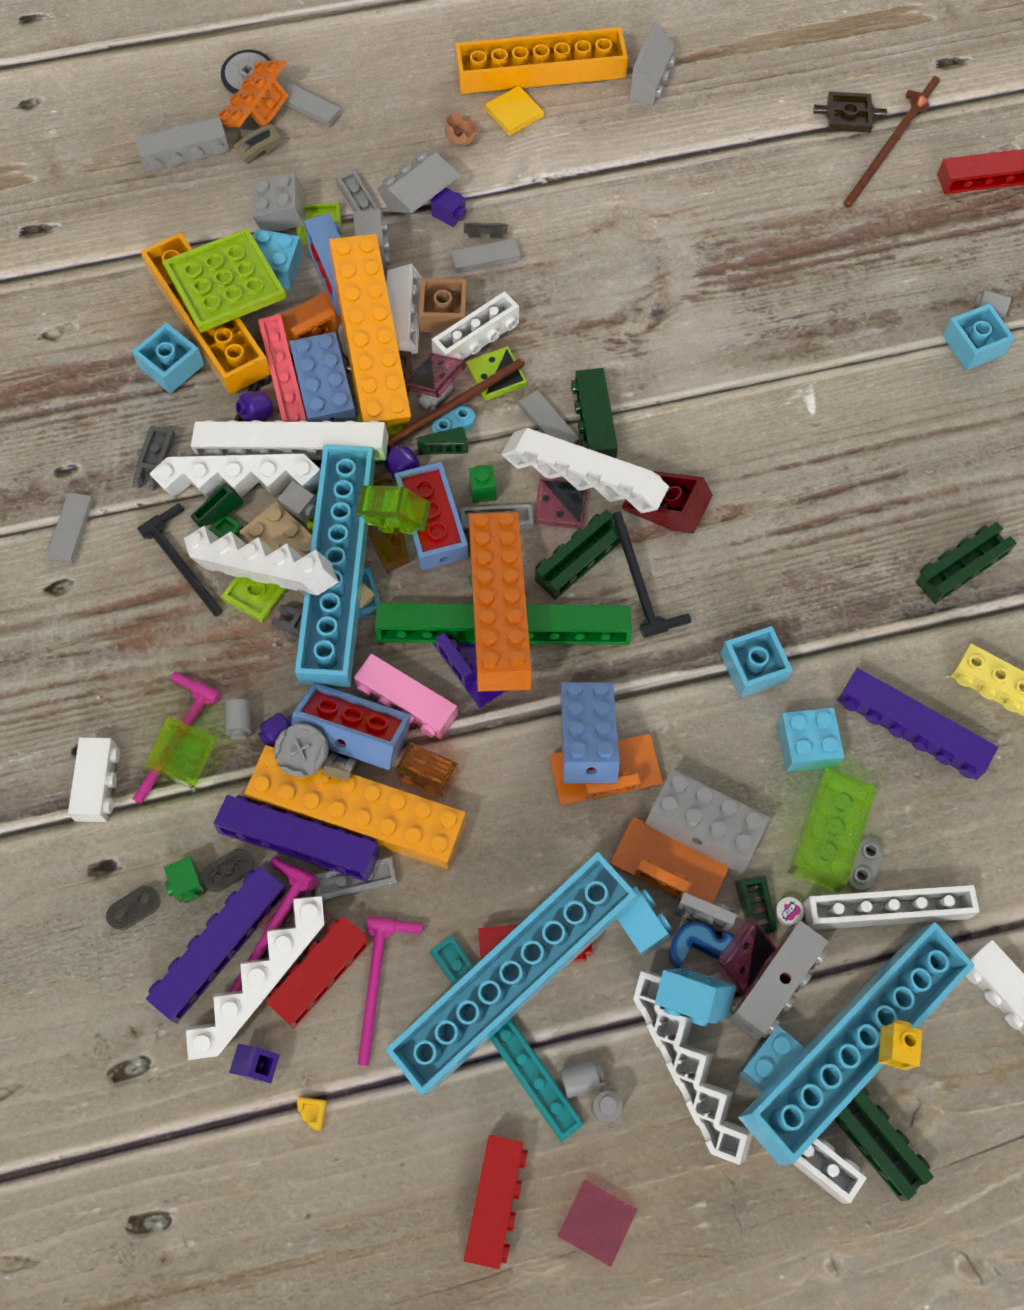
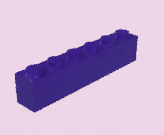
M858 667L837 700L847 710L856 711L865 716L868 722L875 725L879 724L886 728L894 737L907 740L917 750L928 752L935 756L938 762L956 768L961 775L970 779L978 780L986 772L998 749V746Z
M240 795L236 797L226 796L213 823L219 834L368 882L380 853L375 840L368 836L361 835L357 837L340 827L332 829L315 819L307 821L290 811L282 813L276 811L269 804H254L248 798Z
M261 866L256 870H251L243 880V886L237 892L234 891L227 897L224 903L225 907L219 914L215 913L209 918L206 923L207 928L200 936L196 935L190 940L187 945L188 950L183 956L174 959L169 965V972L164 978L157 980L150 987L146 1000L170 1021L177 1024L288 893L286 887Z

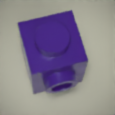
M445 187L431 200L432 216L454 227L466 215L465 197Z
M238 1044L229 1073L271 1084L280 1054L259 1047Z

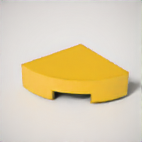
M297 1097V1108L303 1121L309 1127L322 1131L327 1101Z

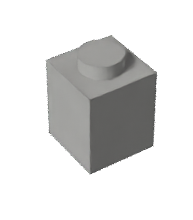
M292 480L277 500L285 510L307 524L311 518L315 517L317 498Z

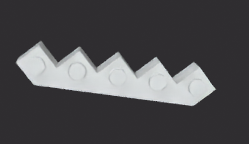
M530 428L514 432L501 454L517 469L532 465L547 480L563 476L579 491L594 487L609 502L626 499L640 513L658 510L669 488L662 478L651 470Z
M304 453L167 457L149 474L175 500L191 484L207 499L224 483L240 498L258 482L274 497L287 487L292 480L313 493L319 486L320 469Z
M205 526L184 538L189 557L209 571L216 570L239 578L246 577L265 584L272 583L295 591L297 589L306 591L313 595H319L339 583L331 562L316 549L302 557L287 543L274 551L259 537L246 544L232 532L219 538Z
M322 896L294 898L295 927L267 930L269 958L242 961L240 963L242 990L217 993L213 996L215 1023L187 1027L188 1060L216 1057L227 1046L324 926Z
M641 971L633 1000L638 1010L641 1011L647 1023V1028L657 1048L659 1047L676 1086L679 1087L683 1094L686 1105L696 1125L699 1126L710 1153L741 1165L746 1161L753 1134L744 1127L726 1121L733 1092L706 1082L713 1053L687 1045L692 1026L690 1017L684 1014L680 1016L667 1014L663 1011L664 1007L655 1004L662 975L651 971Z

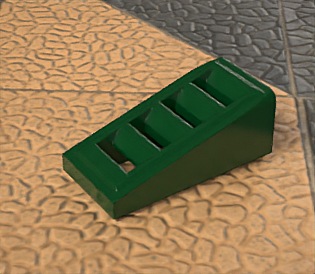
M462 426L417 438L419 454L468 453V441Z
M225 483L190 517L201 528L240 507L244 502Z
M766 876L736 880V889L749 935H755L756 926L754 921L767 918L768 923L758 925L762 933L777 931ZM756 885L758 887L757 891H747V887ZM760 896V902L750 903L749 898ZM764 908L765 912L752 914V909Z

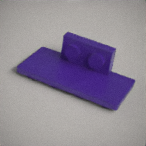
M445 633L436 638V643H432L479 708L507 692H478L475 644L456 643L453 638L449 640Z

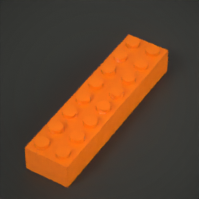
M518 512L469 514L478 692L531 690L532 669Z

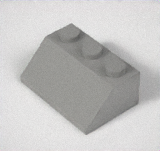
M653 22L633 66L629 99L652 107L656 99L661 98L664 88L663 83L667 84L670 75L669 69H673L676 62V56H674L675 45L657 23Z
M424 150L416 154L415 160L411 163L402 165L398 173L386 177L383 180V184L377 189L389 212L412 214L460 176L437 152H427Z

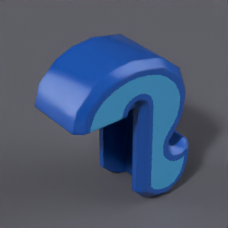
M691 921L682 925L673 937L669 947V956L672 965L676 969L680 968L692 946L725 964L732 961L738 955L740 945L738 939L729 932L724 931L717 938L712 927L706 923Z

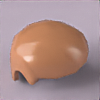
M460 113L450 114L445 118V134L451 143L465 146L471 144L476 139L477 125L472 122L471 118L464 120Z

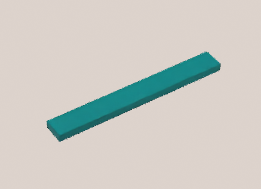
M453 935L429 951L452 986L474 967ZM510 1019L490 1038V1041L559 1141L563 1142L585 1124L514 1022Z

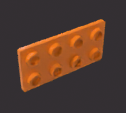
M284 60L259 61L253 67L254 71L242 82L241 89L230 98L229 105L218 114L223 128L240 127L249 114L261 128L269 124L289 96L276 80L287 64Z
M327 291L281 314L288 342L337 332L339 325L342 323L341 315H336ZM259 326V327L256 328V330H257V333L259 334V336L262 338V334H261V330H260V326Z
M646 734L618 740V783H563L562 752L550 754L549 761L559 804L564 806L660 786L663 781L651 735Z
M635 817L631 819L611 860L612 866L679 899L685 892L713 904L729 867L646 826L645 822Z

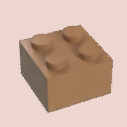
M421 278L418 315L420 333H442L467 316V279Z

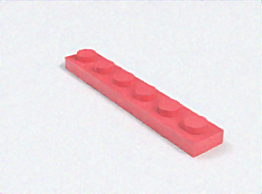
M281 314L259 319L258 322L282 421H308Z

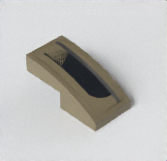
M270 124L248 134L238 141L234 148L243 160L249 164L263 150L269 154L284 139L274 126Z
M333 751L324 764L322 775L349 781L351 774L355 773L360 760Z

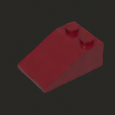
M653 471L669 486L658 510L640 513L626 499L622 505L624 511L669 530L694 534L713 494L704 477Z

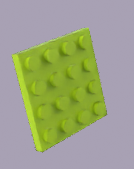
M248 228L162 261L168 276L200 333L287 298L285 290Z

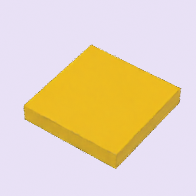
M520 86L485 104L487 113L509 136L544 117V111Z

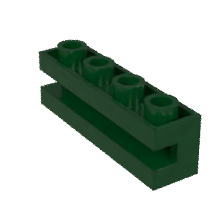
M604 368L576 370L575 380H571L572 394L577 395L574 406L575 413L580 414L581 419L578 420L579 435L583 434L584 440L581 441V447L617 458L618 446Z
M607 509L600 515L595 514L584 529L580 528L575 531L570 541L565 545L563 543L560 544L550 558L547 560L543 559L537 564L535 568V581L555 600L621 544L612 514Z
M998 522L989 527L984 525L974 534L975 537L972 539L966 537L956 546L957 549L952 552L950 550L945 551L938 558L939 561L934 564L929 562L919 571L921 575L917 579L916 584L934 604H937L1006 557L1017 542L1011 536L1005 540L1001 537L1000 533L1004 528Z
M864 1086L834 1120L900 1201H909L917 1193L916 1190L921 1185H926L934 1178L929 1171L931 1167L924 1157L920 1154H915L908 1146L910 1141L899 1129L895 1130L888 1122L889 1116L885 1110L879 1105L875 1106L867 1097L869 1092Z

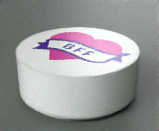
M786 897L776 905L775 916L781 924L794 926L802 920L804 908L799 900L793 897Z

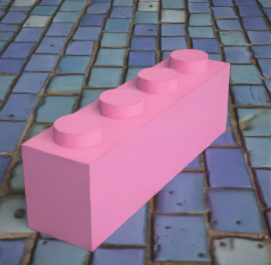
M373 654L368 657L354 676L356 690L361 695L367 698L371 696L378 700L377 703L410 714V724L413 722L420 726V730L429 737L436 736L441 739L458 716L457 705Z

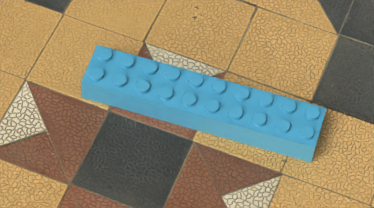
M323 446L310 552L316 549L331 562L339 583L319 595L309 594L305 591L295 675L299 684L312 685L317 683L323 686L351 687L375 471L373 447Z
M597 852L390 1044L385 1051L421 1096L431 1094L640 897L606 859Z
M936 922L918 929L738 1118L779 1166L794 1164L884 1066V1064L878 1063L881 1027L892 1024L894 1020H902L911 1023V1027L918 1028L975 966L974 963Z

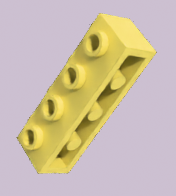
M970 643L962 653L950 677L955 679L960 685L976 690L982 697L1002 704L1006 710L1024 716V671Z

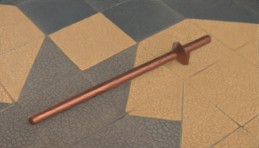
M934 76L923 92L907 91L906 98L910 99V110L845 199V207L849 208L853 205L917 113L928 110L929 102L927 99L939 84V77Z
M517 359L406 428L388 437L387 451L524 367V360Z

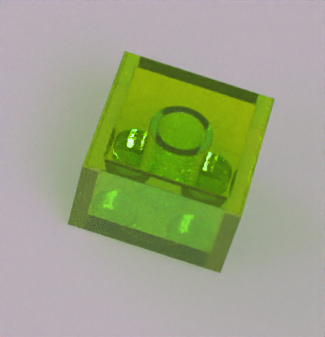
M361 485L356 515L365 519L366 524L378 526L379 531L385 533H393L394 530H399L405 534H414L415 531L425 532L430 502L405 487Z
M167 716L163 720L142 769L192 789L199 780L217 737Z

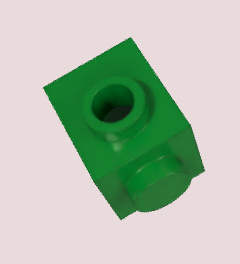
M477 465L469 468L473 503L496 501L497 485L493 465Z
M190 856L164 866L168 878L164 884L170 897L174 896L179 902L189 903L197 900L200 897L199 894L206 892L196 863Z

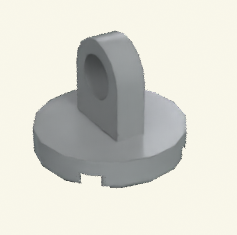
M298 723L280 733L275 741L274 756L282 771L293 777L305 778L316 774L323 768L328 758L329 747L327 739L320 730L309 724Z

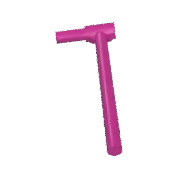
M178 672L172 674L171 681L191 690L195 701L132 800L139 804L143 803L204 705H215L221 697L220 691L200 681H194Z
M276 856L270 860V866L287 875L289 884L292 886L247 961L262 959L268 948L267 930L280 928L293 906V899L298 898L301 891H311L316 887L318 883L316 876L298 866H292ZM241 972L229 992L242 990Z
M368 916L366 931L371 936H374L358 1065L369 1066L385 938H389L395 932L422 934L423 923L396 921V918Z

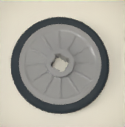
M257 50L238 51L229 56L223 63L221 80L226 89L235 94L241 89L242 82L254 71L253 67L259 61H271V59L266 54Z

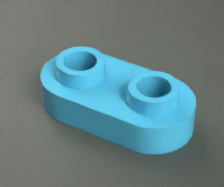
M468 406L455 408L433 422L432 434L461 426L465 432L468 431L475 424L474 411Z

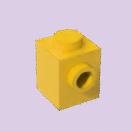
M894 1020L892 1024L881 1027L878 1063L903 1070L919 1067L922 1030L913 1028L911 1023L902 1020Z

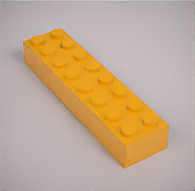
M621 27L455 43L456 68L461 94L509 90L517 86L529 88L626 78L628 55Z
M180 232L140 252L148 272L228 394L231 395L271 375L267 358L240 318L202 333L199 332L162 263L163 260L192 250V247Z
M377 234L329 239L330 261L360 421L385 422L386 428L409 425L411 413Z
M265 745L244 793L251 800V803L261 805V803L269 804L276 811L282 813L290 811L307 821L315 819L332 829L340 827L357 837L361 835L368 836L374 839L379 847L449 870L467 822L466 812L351 774L349 781L322 775V768L316 774L309 777H293L282 771L278 766L274 756V747Z

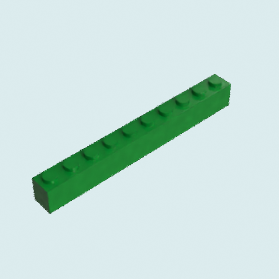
M377 603L376 640L380 643H436V638L445 633L449 640L453 638L456 643L475 644L473 604ZM526 605L529 644L630 645L632 634L631 606Z

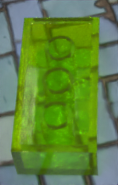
M825 767L818 777L788 873L836 892H840L846 887L877 786Z

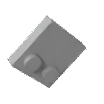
M685 892L674 911L675 915L686 920L706 923L712 927L713 931L722 934L724 931L728 932L737 914L731 912L732 909L724 904L716 903L714 905Z

